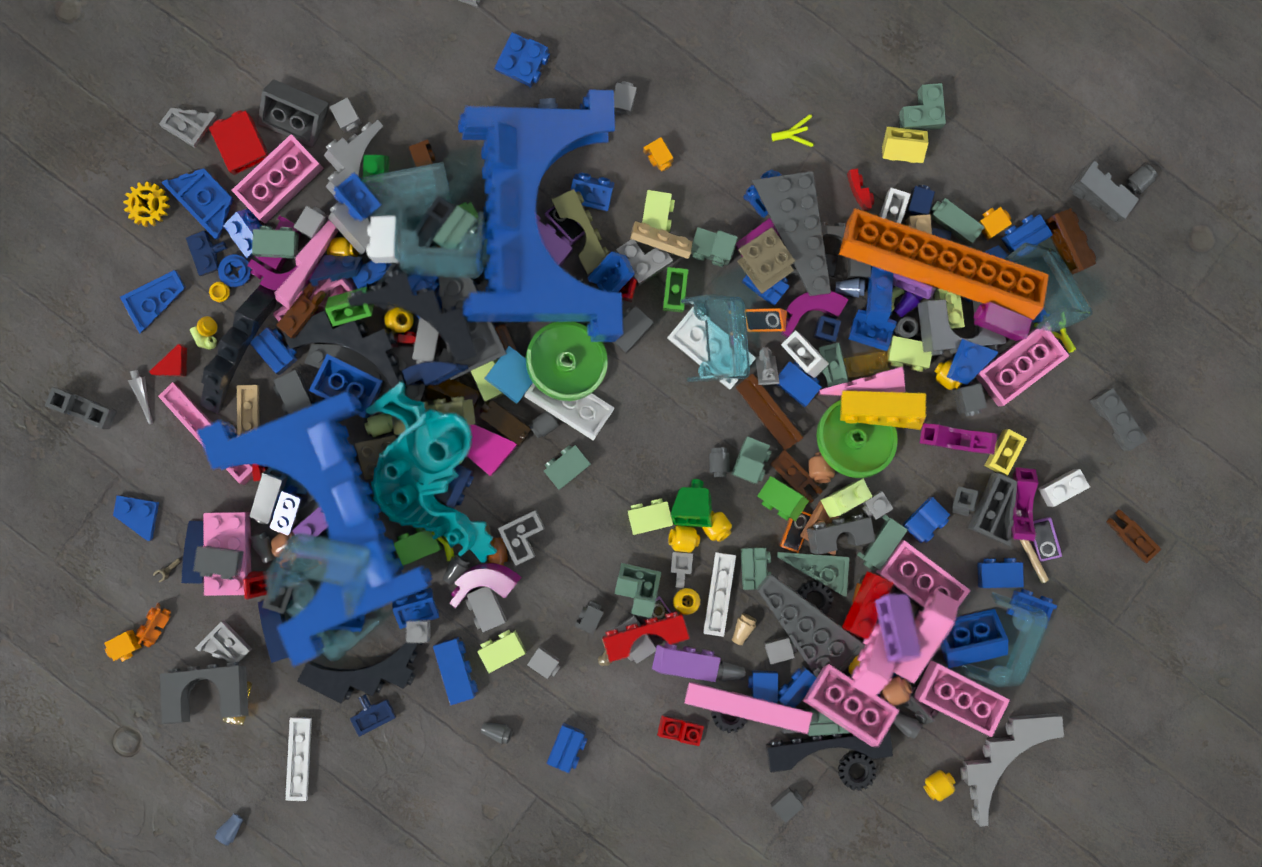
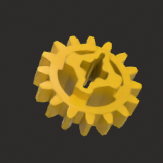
M139 182L137 189L131 186L132 193L125 194L129 199L123 201L124 204L128 205L124 209L125 212L130 213L128 218L134 220V223L138 225L142 222V225L148 227L149 223L152 226H156V220L163 222L161 216H167L168 214L164 210L170 208L165 203L169 200V197L163 196L165 191L159 189L158 185H151L149 182H146L145 186ZM147 191L153 192V193H149L148 195H144V194H143V192H147ZM144 200L148 201L147 204L149 205L148 207H149L150 209L146 208V204H145V201H144ZM145 214L151 215L150 217H140L141 215L144 216Z

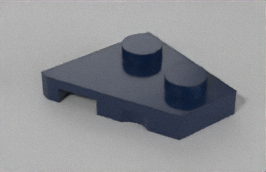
M323 255L310 278L312 286L319 285L318 281L330 278L331 282L343 278L357 276L363 265L362 257Z

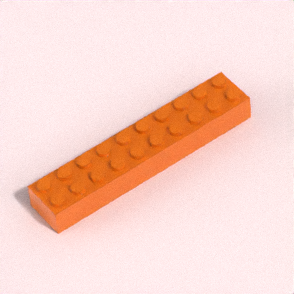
M855 208L847 221L839 255L984 304L988 302L994 303L1032 320L1035 319L1044 307L1049 274Z

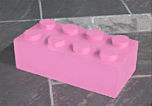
M291 134L238 183L232 191L260 221L267 223L324 168Z
M1044 323L1030 331L1027 339L1017 341L989 362L975 377L997 406H1004L1068 358L1069 355Z
M251 512L204 513V546L244 551L240 576L233 577V580L221 579V575L213 574V577H204V596L244 595L243 579L251 571V517H249Z
M904 540L899 542L882 569L876 571L884 579L893 582L896 588L908 595V597L923 608H925L924 604L930 595L933 597L937 590L958 601L959 606L971 591Z
M938 590L933 597L930 595L927 598L923 612L919 611L914 620L921 656L909 662H896L893 669L894 673L912 683H915L955 622L959 602Z
M879 617L869 639L864 638L863 643L866 645L858 656L859 666H856L852 674V678H854L852 687L873 697L888 684L896 663L888 662Z
M932 660L913 695L920 702L990 737L993 736L1010 701L1002 695Z
M825 665L803 699V702L870 746H879L899 710L878 696L873 697L852 687L854 680L831 665Z

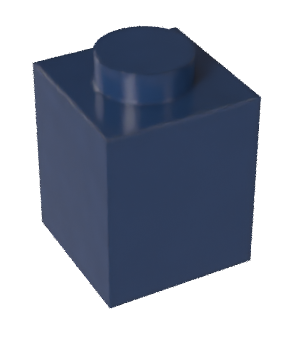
M925 185L915 186L911 190L905 213L915 216L929 215L935 191L930 190V187Z
M820 316L813 338L831 343L835 342L841 321Z

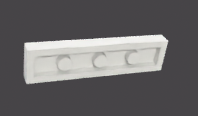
M715 552L703 634L724 637L736 555Z
M290 717L286 800H308L312 718Z

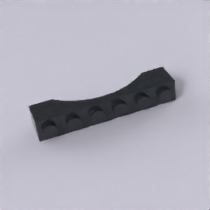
M441 195L435 198L400 251L399 263H392L377 285L383 284V287H386L385 278L389 277L388 273L400 270L401 273L406 272L407 278L434 241L433 239L455 209L456 206ZM377 304L384 310L388 308V305Z
M887 730L879 746L875 747L870 746L852 733L831 734V736L825 737L823 735L811 736L810 739L793 737L788 742H782L781 739L770 741V744H766L770 772L791 770L806 756L828 748L852 749L872 759L893 756L889 730Z

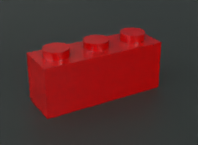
M867 571L842 628L868 640L879 617L876 600L889 595L893 582Z

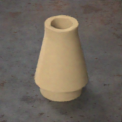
M742 613L741 617L737 619L732 641L738 645H743L744 641L756 628L757 620L748 614Z

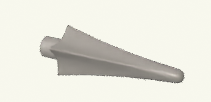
M138 370L131 371L132 380H128L144 411L148 424H152L153 420L148 403L145 376L140 377Z

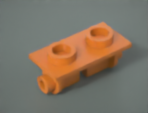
M157 603L155 608L152 607L146 616L147 622L144 626L141 625L136 633L139 645L142 641H144L143 644L147 647L155 644L161 634V631L155 629V627L158 626L164 629L171 617L170 610L166 608L161 610L159 603Z

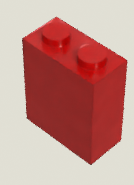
M246 110L234 112L232 117L226 120H217L213 123V126L209 127L227 169L233 175L260 164L269 155L251 115Z

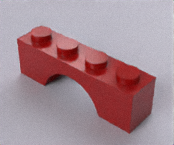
M677 611L665 614L666 618L660 620L654 617L645 620L646 624L640 626L637 623L625 626L626 630L618 632L617 629L605 632L606 636H603L602 639L609 662L629 657L632 644L637 638L645 634L659 635L669 645L689 639L682 613L678 614Z

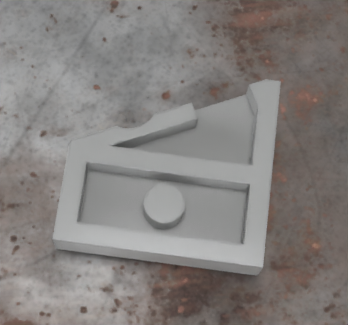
M170 108L159 125L195 148L217 116L213 112L207 114L198 113L196 110L183 111L178 108Z
M225 620L221 621L195 647L198 651H206L214 657L225 659L227 662H240L252 650Z

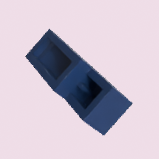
M428 362L410 366L402 370L407 385H421L423 383L425 385H438L468 369V366L452 362Z
M204 521L188 522L183 554L182 583H204V577L200 576V572H194L197 546H204Z
M263 600L258 602L265 642L271 663L289 657L277 628L286 623L284 614L263 608Z

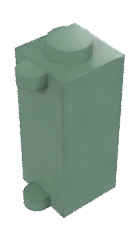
M946 198L941 202L937 200L931 208L933 212L930 216L931 219L947 231H951L952 235L967 246L971 245L984 229L983 225Z
M886 515L882 517L885 522L875 535V542H871L863 554L860 552L857 554V556L865 561L863 565L872 571L875 568L878 570L882 569L908 530Z

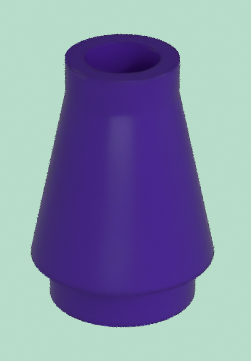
M905 291L894 311L903 317L917 307L923 297Z

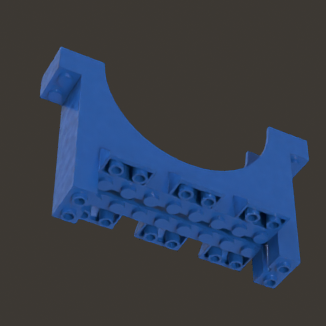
M589 90L586 97H583V103H580L579 109L465 106L464 113H460L458 133H462V140H485L481 148V158L485 159L484 167H482V179H486L484 190L485 194H488L485 207H483V219H487L483 235L484 239H487L486 254H490L489 262H487V267H485V279H488V284L485 288V293H470L469 298L465 299V303H463V316H467V322H590L587 325V335L591 336V342H615L623 335L621 293L597 290L567 274L547 251L539 233L536 220L538 186L541 178L550 166L559 158L577 148L597 143H608V132H615L614 90Z
M349 392L334 396L238 436L235 426L225 421H218L197 430L213 470L217 468L224 470L245 464H261L278 469L300 482L312 494L324 514L330 536V559L324 581L315 597L305 609L288 622L277 627L293 666L317 657L324 652V642L321 636L318 637L316 633L432 585L430 582L433 580L431 572L428 568L425 569L424 566L404 574L402 573L404 566L400 558L397 559L395 556L394 542L383 534L386 532L385 526L381 520L378 521L377 519L380 518L378 513L381 512L379 505L371 498L370 494L373 491L369 482L366 483L360 478L362 471L359 464L355 463V456H357L353 444L350 445L347 437H350L345 425L342 426L341 423H338L360 414L359 408L362 406L359 398Z

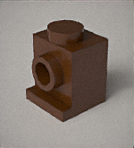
M428 139L409 146L417 170L424 174L435 171L433 162L436 161L433 150H428L431 148Z

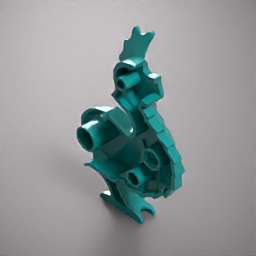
M399 383L365 410L369 414L380 411L401 419L406 428L396 441L389 444L386 450L379 454L377 466L374 468V479L371 481L375 496L373 499L381 507L380 510L389 517L390 521L398 522L401 526L413 525L416 528H425L426 531L435 532V535L432 536L433 540L443 535L449 541L448 544L451 548L456 544L462 545L463 549L458 552L459 557L468 550H471L480 562L485 563L488 555L497 553V550L490 544L493 536L485 531L487 523L484 521L471 522L467 515L442 505L434 497L435 493L446 492L448 490V483L458 477L454 468L462 462L470 451L472 442L471 429L465 418L456 413L443 414L431 409L426 411L423 402L411 400L404 395V383Z

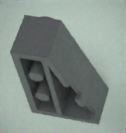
M1093 161L1082 168L1069 189L1073 191L1072 193L1076 197L1084 198L1090 202L1089 205L1093 209L1106 213V217L1109 220L1121 222L1126 219L1139 199L1122 184L1117 185L1111 181L1112 175L1108 172L1103 174L1097 169L1099 164Z
M992 472L968 525V529L1001 544L1011 546L1012 540L1010 539L1014 521L1012 518L1016 500L1017 481L1000 473Z

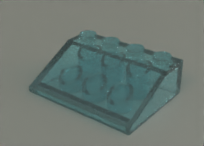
M444 162L362 177V181L382 203L370 217L395 216L401 222L400 237L412 235L438 195L443 196L454 204Z

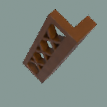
M753 373L735 387L784 450H788L796 442L803 439L764 387L759 385Z

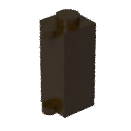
M450 379L438 385H425V389H427L425 398L431 401L446 399V403L452 402L451 398L464 396V400L472 399L473 410H475L481 394L477 390Z
M493 400L490 403L486 401L480 409L482 413L480 417L518 446H521L532 431L531 428Z

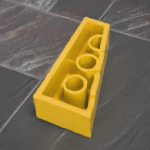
M842 391L840 421H845L849 424L866 423L921 430L926 417L925 393Z

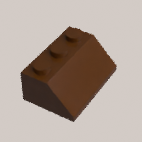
M1071 208L1045 220L1046 225L1052 232L1050 237L1068 276L1096 264V255L1089 248L1087 236L1083 230L1081 231L1078 225V216L1075 212H1072Z

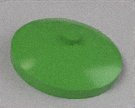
M553 322L544 326L533 336L526 352V368L530 379L541 392L557 400L575 401L589 396L599 387L607 371L608 358L603 343L591 342V336L587 335V327L576 322Z
M841 400L837 401L824 412L817 427V443L823 458L834 470L848 477L867 478L876 475L886 468L894 458L898 443L896 428L866 423L849 424L845 421H840Z

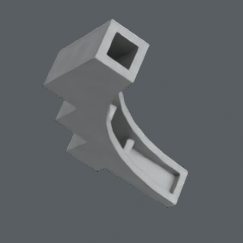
M379 120L373 124L371 122L367 123L361 129L363 132L358 136L354 134L347 141L344 138H341L338 142L334 139L326 146L328 150L324 157L337 170L328 177L330 181L326 186L333 195L335 194L333 188L340 185L352 173L355 172L359 176L360 162L369 142L383 127ZM337 202L330 209L332 213L328 219L362 255L367 251V245L370 244V236L368 235V224L370 222L368 218L361 222L358 219L354 220L348 213L349 208L346 204Z
M1052 713L1008 717L1009 723H1006V732L1010 737L985 739L986 745H983V753L987 759L963 761L960 775L967 785H973V787H970V796L974 800L972 818L976 820L979 826H988L991 796L999 777L1006 767L1019 754L1033 745L1049 739L1064 737L1063 718L1061 715Z

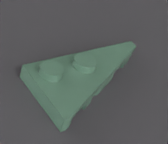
M777 552V557L842 596H847L849 557Z

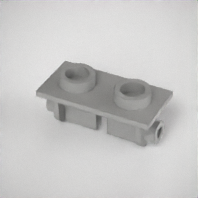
M763 347L760 350L759 357H755L759 385L779 384L776 358L772 356L771 349Z

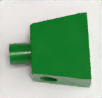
M364 155L363 182L374 195H389V156Z
M693 479L691 487H681L679 489L670 515L674 525L712 527L711 495L709 489L703 488L704 482L702 480Z

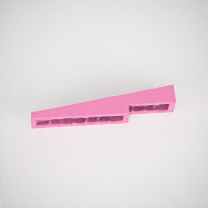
M330 220L296 256L297 269L275 292L276 300L288 309H290L326 252L331 240L339 231Z
M172 382L158 397L201 443L197 430L211 425L213 422ZM252 464L226 469L239 484L246 485L253 478Z
M695 682L689 683L684 702L685 704L808 734L813 714Z

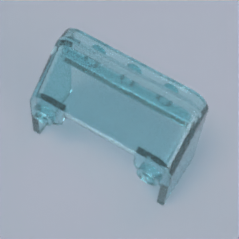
M398 208L397 247L400 269L406 272L407 275L479 277L483 272L486 216L483 212H479L478 233L465 234L461 239L460 249L418 247L419 240L416 233L406 230L407 212L403 208Z
M1025 242L1005 258V260L1049 274L1043 307L1046 314L1043 315V321L1037 325L1038 329L1057 332L1083 321L1093 314L1091 306L1062 257L1054 249Z
M703 295L681 299L683 304H694V315L698 320L705 321L708 361L700 364L699 376L687 378V382H711L747 378L750 373L743 300L740 297Z
M299 533L292 535L266 574L269 597L271 600H274L282 586H299L305 578L344 586L342 588V595L345 598L347 617H351L364 595L371 561L370 551L366 547Z
M325 564L319 565L292 590L285 612L291 619L305 609L314 598V588L310 583L327 568ZM378 621L372 623L358 637L348 629L340 630L336 634L329 629L316 633L318 637L321 636L325 645L322 654L330 661L341 659L380 623Z
M992 592L991 597L996 604L1015 610L1012 622L1017 629L1021 630L1006 667L996 666L989 672L970 664L962 666L967 676L997 687L1020 686L1027 677L1048 626L1049 618L1039 608Z

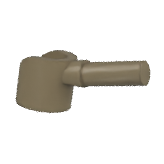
M177 558L165 569L162 568L155 571L153 576L162 573L163 578L158 582L167 580L169 578V572H171V570L175 568L181 562V560Z

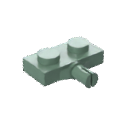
M840 343L819 347L820 354L829 363L821 371L826 376L828 387L849 382Z

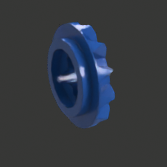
M240 255L225 257L218 267L221 281L231 287L244 285L250 279V272L252 271L247 266L249 262ZM231 264L236 268L240 267L238 271L239 277L234 274L230 275L233 271Z

